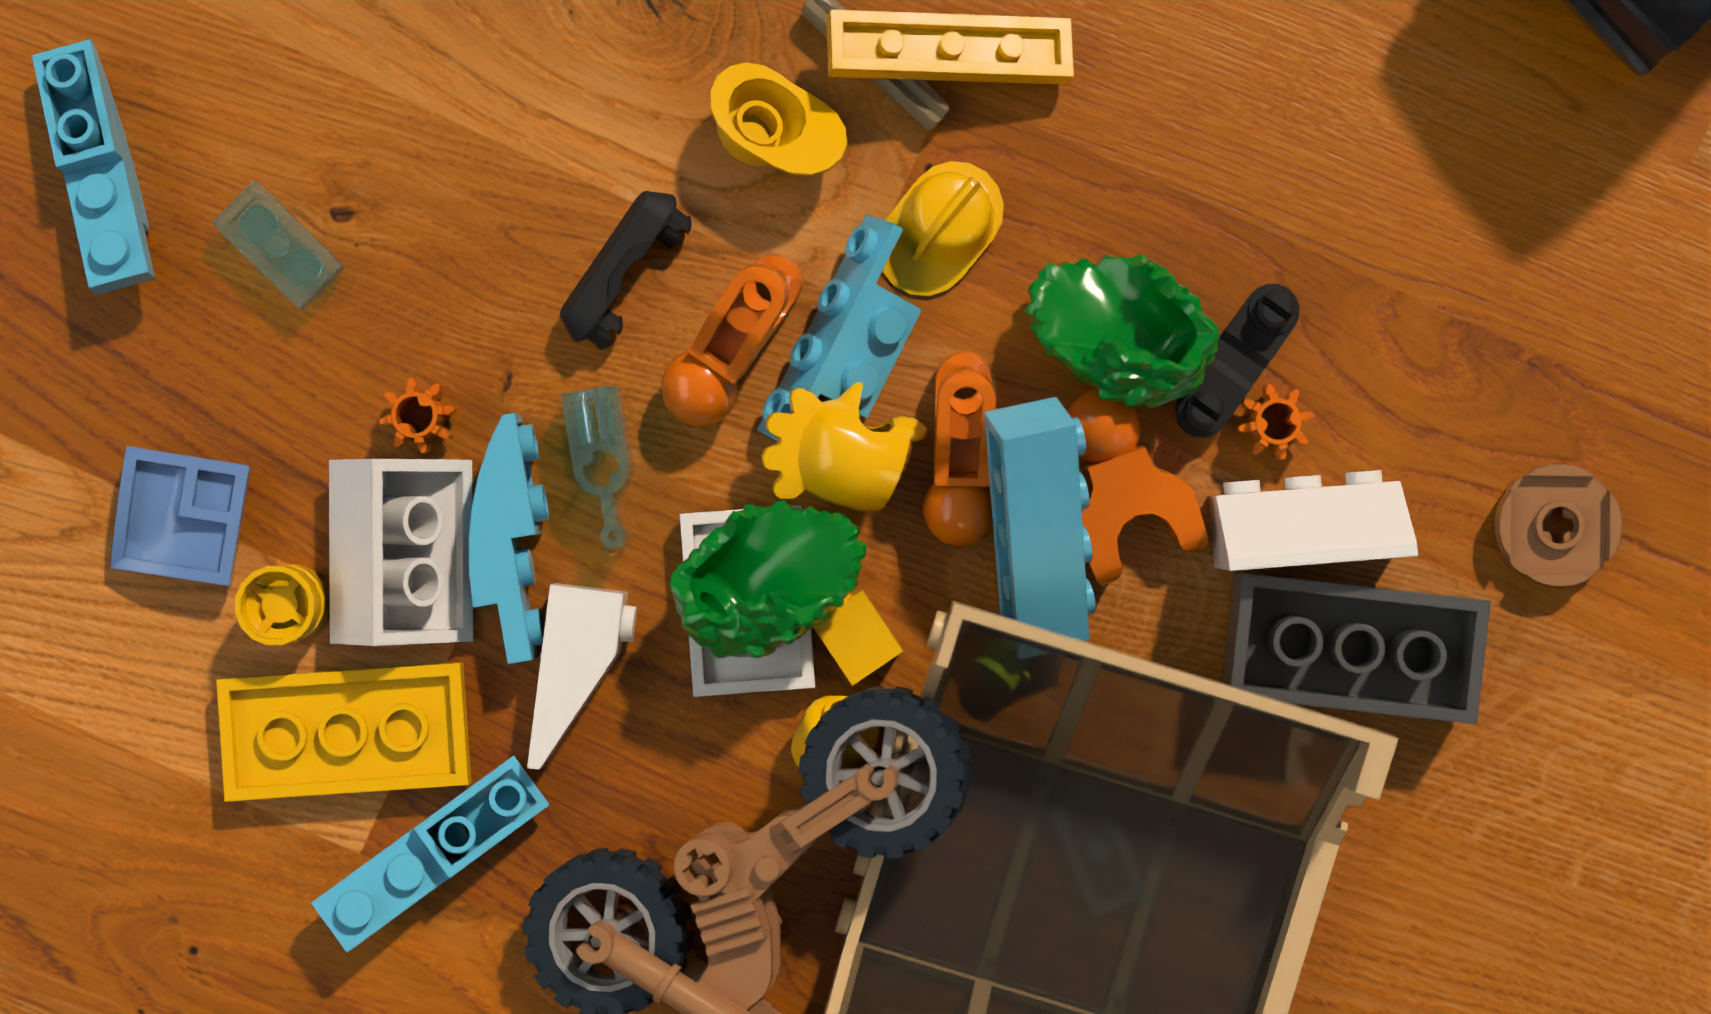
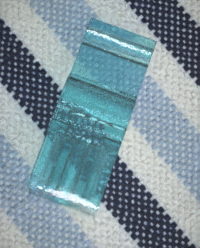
M612 385L561 394L573 471L577 483L584 491L600 496L605 525L601 530V541L607 549L627 546L630 533L628 528L622 524L617 494L621 493L630 484L634 465L621 387ZM592 401H594L600 441H598ZM601 452L612 453L620 465L619 472L610 475V485L606 487L597 485L589 474V466L598 463V454ZM614 532L617 533L616 539L613 536Z

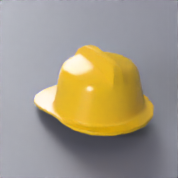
M747 62L732 65L716 77L709 92L710 111L717 124V133L721 143L733 158L746 165H770L791 175L805 176L829 171L841 160L847 146L846 128L837 112L819 98L793 84L784 76L765 65Z
M950 161L933 166L916 180L885 220L903 228L882 271L893 286L910 295L931 296L949 290L964 277L994 240L1003 223L1004 202L998 185L989 174L971 163Z

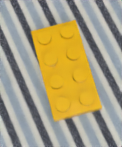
M463 662L232 677L216 680L225 802L463 786L472 783Z

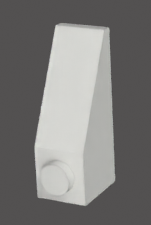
M561 583L550 585L527 768L540 770L546 765L620 654L622 642H633L637 607L627 605L628 592Z

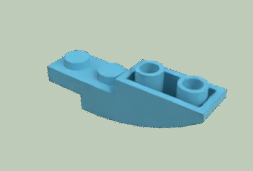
M88 39L32 55L55 166L65 178L88 288L96 295L155 279L145 231L150 230L143 197L120 116L94 42Z
M517 413L502 415L488 444L477 479L469 530V578L473 608L491 604L498 605L508 664L530 661L539 657L537 646L543 644L545 627L540 608L531 610L527 591L528 585L536 584L533 558L529 548L520 550L519 538L542 534L540 521L549 520V507L544 485H534L530 461L539 460L536 432L533 424L524 425L522 415Z
M512 756L311 902V904L348 953L444 881L454 876L548 807L549 803L515 756Z

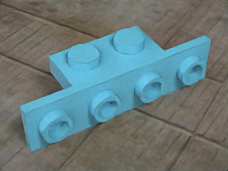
M865 215L861 225L851 233L845 246L846 255L833 280L828 282L821 291L818 299V310L806 334L801 336L795 343L790 355V365L778 389L769 395L764 404L763 419L757 431L778 441L777 436L769 433L766 429V419L774 412H791L788 397L795 388H803L813 393L817 398L821 394L833 400L839 398L856 382L863 383L859 415L868 418L922 311L917 306L876 284L903 228L894 223Z

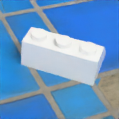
M329 460L330 644L384 646L473 641V604L469 578L472 460Z
M1382 470L1345 473L1346 485L1322 487L1321 475L1284 478L1285 490L1262 492L1260 480L1224 482V495L1208 496L1214 568L1236 571L1418 556L1417 541L1401 481L1383 482Z

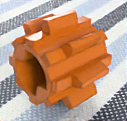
M411 377L407 380L405 394L399 396L390 392L385 393L384 396L393 407L391 415H386L379 419V424L396 428L397 433L395 434L396 438L393 446L403 448L409 441L412 442L414 438L420 452L426 454L430 453L431 443H433L432 437L436 435L446 439L453 437L450 430H448L449 428L444 425L446 417L454 415L459 411L458 407L443 406L440 402L444 390L442 384L435 383L429 390L426 389L423 393L418 380ZM415 400H418L420 406L431 408L433 413L430 425L422 432H420L418 425L407 424L405 418L408 406Z
M1272 384L1263 386L1262 402L1243 399L1241 406L1245 409V412L1249 413L1248 421L1236 426L1235 431L1240 433L1249 432L1254 438L1251 442L1252 445L1249 453L1257 455L1264 447L1270 446L1276 459L1282 460L1286 459L1288 442L1302 446L1308 444V439L1300 429L1302 421L1312 419L1314 413L1308 411L1300 413L1295 404L1298 402L1297 399L1300 391L1294 389L1283 398H1278V393L1275 392ZM1269 405H1275L1284 411L1281 422L1287 427V430L1277 440L1268 437L1264 433L1268 423L1261 415Z

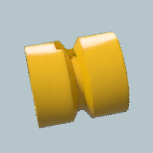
M300 564L272 565L253 571L241 583L235 596V615L241 629L251 639L264 645L282 646L311 637L325 624L330 612V594L325 581L314 570Z

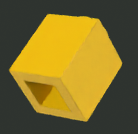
M863 588L853 595L850 593L844 599V605L832 611L829 621L814 628L852 686L903 652V648Z

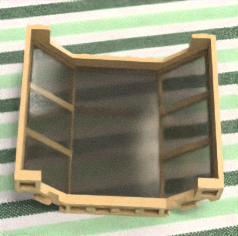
M953 600L948 613L937 610L926 647L935 649L919 696L922 698L928 696L940 704L938 709L946 717L951 715L960 727L957 732L962 742H967L970 752V758L968 759L969 771H971L970 788L966 792V801L959 815L948 829L925 849L907 853L904 857L887 859V856L876 855L874 858L857 855L852 874L862 876L863 878L856 900L845 897L838 916L835 932L843 934L845 937L824 1014H1288L1336 855L1348 830V823L1340 821L1345 809H1349L1351 805L1361 808L1366 797L1380 800L1398 738L1379 730ZM897 729L895 753L901 756L903 753H909L919 747L910 735ZM926 755L914 761L911 776L930 783V767ZM902 785L897 786L905 814L916 808L925 798V795ZM887 797L882 800H874L871 813L877 816L893 817Z

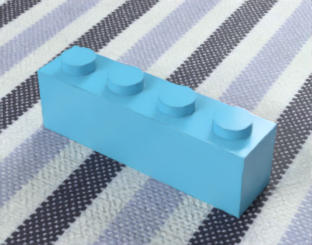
M1057 397L984 412L1000 615L1080 640H1090L1088 615L1095 614L1096 603L1092 586L1085 574V563L1092 561L1093 552L1087 529L1082 525V510L1089 507L1088 488L1084 476L1079 472L1078 455H1083L1086 452V440L1082 424L1077 417H1070ZM1007 635L1019 656L1051 649Z

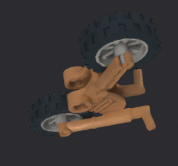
M884 686L868 688L865 691L846 697L826 711L820 717L821 719L807 735L804 743L806 744L805 753L800 756L799 773L803 774L804 782L800 786L804 804L789 807L766 826L755 832H745L741 827L730 822H718L707 827L696 837L684 844L676 854L674 873L677 881L673 876L667 879L660 872L662 866L651 858L643 861L636 857L637 852L621 848L614 852L609 851L608 848H599L570 859L543 880L544 883L534 892L528 906L531 907L530 914L524 918L523 934L528 935L529 941L524 950L528 964L534 962L539 972L535 975L536 980L543 989L549 987L557 994L554 1000L565 1008H569L571 1005L580 1008L579 1014H628L632 1011H641L654 1001L658 1004L663 1001L681 1014H783L773 1008V1004L762 998L776 982L781 967L780 924L782 920L778 915L776 902L772 898L771 886L827 831L833 835L830 840L843 849L850 846L858 850L857 855L867 858H874L876 855L887 856V859L904 857L907 853L925 849L940 837L961 812L966 801V792L970 788L971 771H969L968 766L970 752L967 742H962L957 732L960 729L957 722L951 715L946 717L938 709L940 704L928 696L922 698L913 694L914 690L904 687L889 689L884 688ZM884 726L882 752L877 754L858 733L869 728ZM897 729L910 735L919 747L909 753H903L901 756L895 753ZM849 743L868 762L860 768L841 769L843 753ZM926 755L930 767V783L911 776L914 761ZM898 785L925 795L921 803L909 813L905 814L897 789ZM887 797L893 817L877 816L867 811V808L872 801L882 800ZM715 852L720 861L712 865L708 855ZM679 884L687 892L699 898L690 906L692 912L696 915L695 921L697 927L701 930L702 941L706 945L705 950L707 956H709L708 963L697 957L699 952L690 949L693 942V931H689L688 921L692 918L688 902L682 903L678 895L682 890ZM591 890H607L604 917L583 894ZM619 894L629 898L638 910L626 903L618 905ZM573 905L591 924L589 928L568 929L569 913ZM585 940V942L577 948L576 953L573 949L571 941ZM603 963L611 968L615 975L602 974L592 967L594 964ZM811 1012V1013H809V1014H820V1013H818V1012Z

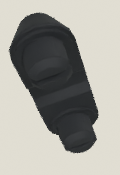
M643 191L632 203L578 282L560 311V318L574 342L588 339L597 345L598 349L608 348L614 344L615 340L609 337V332L615 331L620 335L623 329V321L621 316H617L608 308L622 289V277L631 263L643 258L655 239L666 245L667 249L678 247L683 243L684 240L678 236V231L681 230L689 234L692 227L691 217L676 209L677 202L673 194Z
M1266 284L1258 287L1249 295L1240 310L1224 329L1217 341L1218 351L1215 353V359L1209 366H1206L1203 383L1198 386L1197 391L1185 398L1177 399L1175 403V418L1185 433L1203 438L1217 434L1241 404L1255 381L1294 329L1299 319L1300 306L1296 296L1288 288L1279 284Z

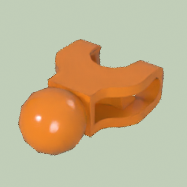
M767 254L735 275L710 311L687 352L677 355L667 365L661 379V394L665 406L677 420L692 426H708L721 421L732 410L737 398V381L745 375L801 295L804 286L803 274L791 258L781 254ZM757 282L765 284L768 288L771 301L763 299L759 295L756 286Z
M958 351L947 355L941 360L936 371L934 482L925 493L922 506L924 522L932 535L945 544L959 548L978 544L987 538L993 530L984 412L996 409V397L988 363L980 355L969 351ZM965 387L977 390L971 398L967 399L957 398L953 395L958 389Z
M1097 389L1089 390L1077 397L1067 413L1071 418L1077 417L1080 420L1086 440V452L1083 455H1078V457L1085 461L1082 463L1089 493V507L1082 510V525L1087 529L1091 540L1093 557L1092 561L1086 564L1093 578L1103 586L1116 581L1121 576L1123 567L1119 558L1117 538L1123 525L1137 515L1154 514L1161 517L1169 529L1173 541L1185 552L1193 553L1206 548L1208 536L1192 487L1167 470L1156 468L1150 460L1146 447L1138 443L1142 425L1140 413L1136 406L1127 407L1124 403L1101 400L1098 397Z

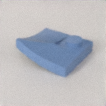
M126 446L117 503L110 568L231 587L252 467Z

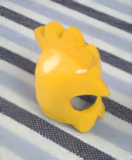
M856 382L849 387L839 398L821 402L813 393L803 388H795L788 397L791 412H774L766 419V429L769 433L777 436L778 442L766 447L761 459L763 466L767 470L779 471V477L772 486L774 495L779 499H794L803 491H807L815 497L839 507L855 511L879 512L890 499L899 481L909 444L924 439L927 436V427L917 419L906 416L889 419L878 427L864 426L859 419V405L863 383Z

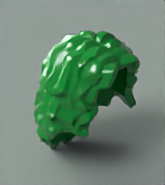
M1107 254L1096 265L1085 258H1081L1075 264L1062 262L1059 265L1048 262L1045 268L1038 272V279H1035L1028 288L1031 303L1024 312L1032 318L1031 330L1033 335L1044 346L1043 353L1047 356H1054L1055 359L1061 361L1063 367L1070 369L1079 381L1094 386L1098 390V397L1101 400L1124 403L1127 407L1157 408L1167 402L1185 398L1197 391L1198 386L1203 383L1206 366L1212 363L1215 359V353L1218 351L1219 328L1214 321L1203 314L1199 297L1189 292L1186 286L1178 284L1167 268L1159 266L1153 260L1147 261L1146 255L1138 254L1132 258H1112Z
M776 501L771 507L746 504L744 510L733 511L721 527L715 528L701 541L699 548L692 549L688 558L671 575V591L675 600L676 612L682 617V628L687 631L688 636L694 639L699 646L708 648L716 658L731 656L761 658L762 656L772 654L777 648L786 644H792L795 640L804 636L808 630L829 621L832 611L842 607L844 599L858 586L857 577L863 565L860 561L866 556V544L857 540L860 533L858 526L853 525L841 513L835 512L831 514L825 510L820 512L811 506L803 510L792 509L786 501Z

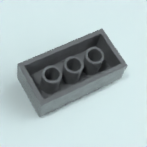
M1234 572L1221 683L1290 704L1477 724L1491 601Z

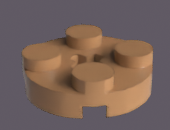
M1567 464L1539 466L1531 469L1521 477H1516L1510 481L1498 503L1494 522L1496 541L1508 567L1533 582L1549 586L1576 585L1594 576L1593 573L1601 569L1606 560L1610 561L1621 539V512L1618 502L1611 491H1607L1603 484L1594 478L1596 476L1586 469ZM1556 507L1561 508L1563 518L1572 519L1573 522L1572 531L1563 532L1561 542L1559 543L1552 542L1550 532L1543 531V519L1550 518L1552 509Z

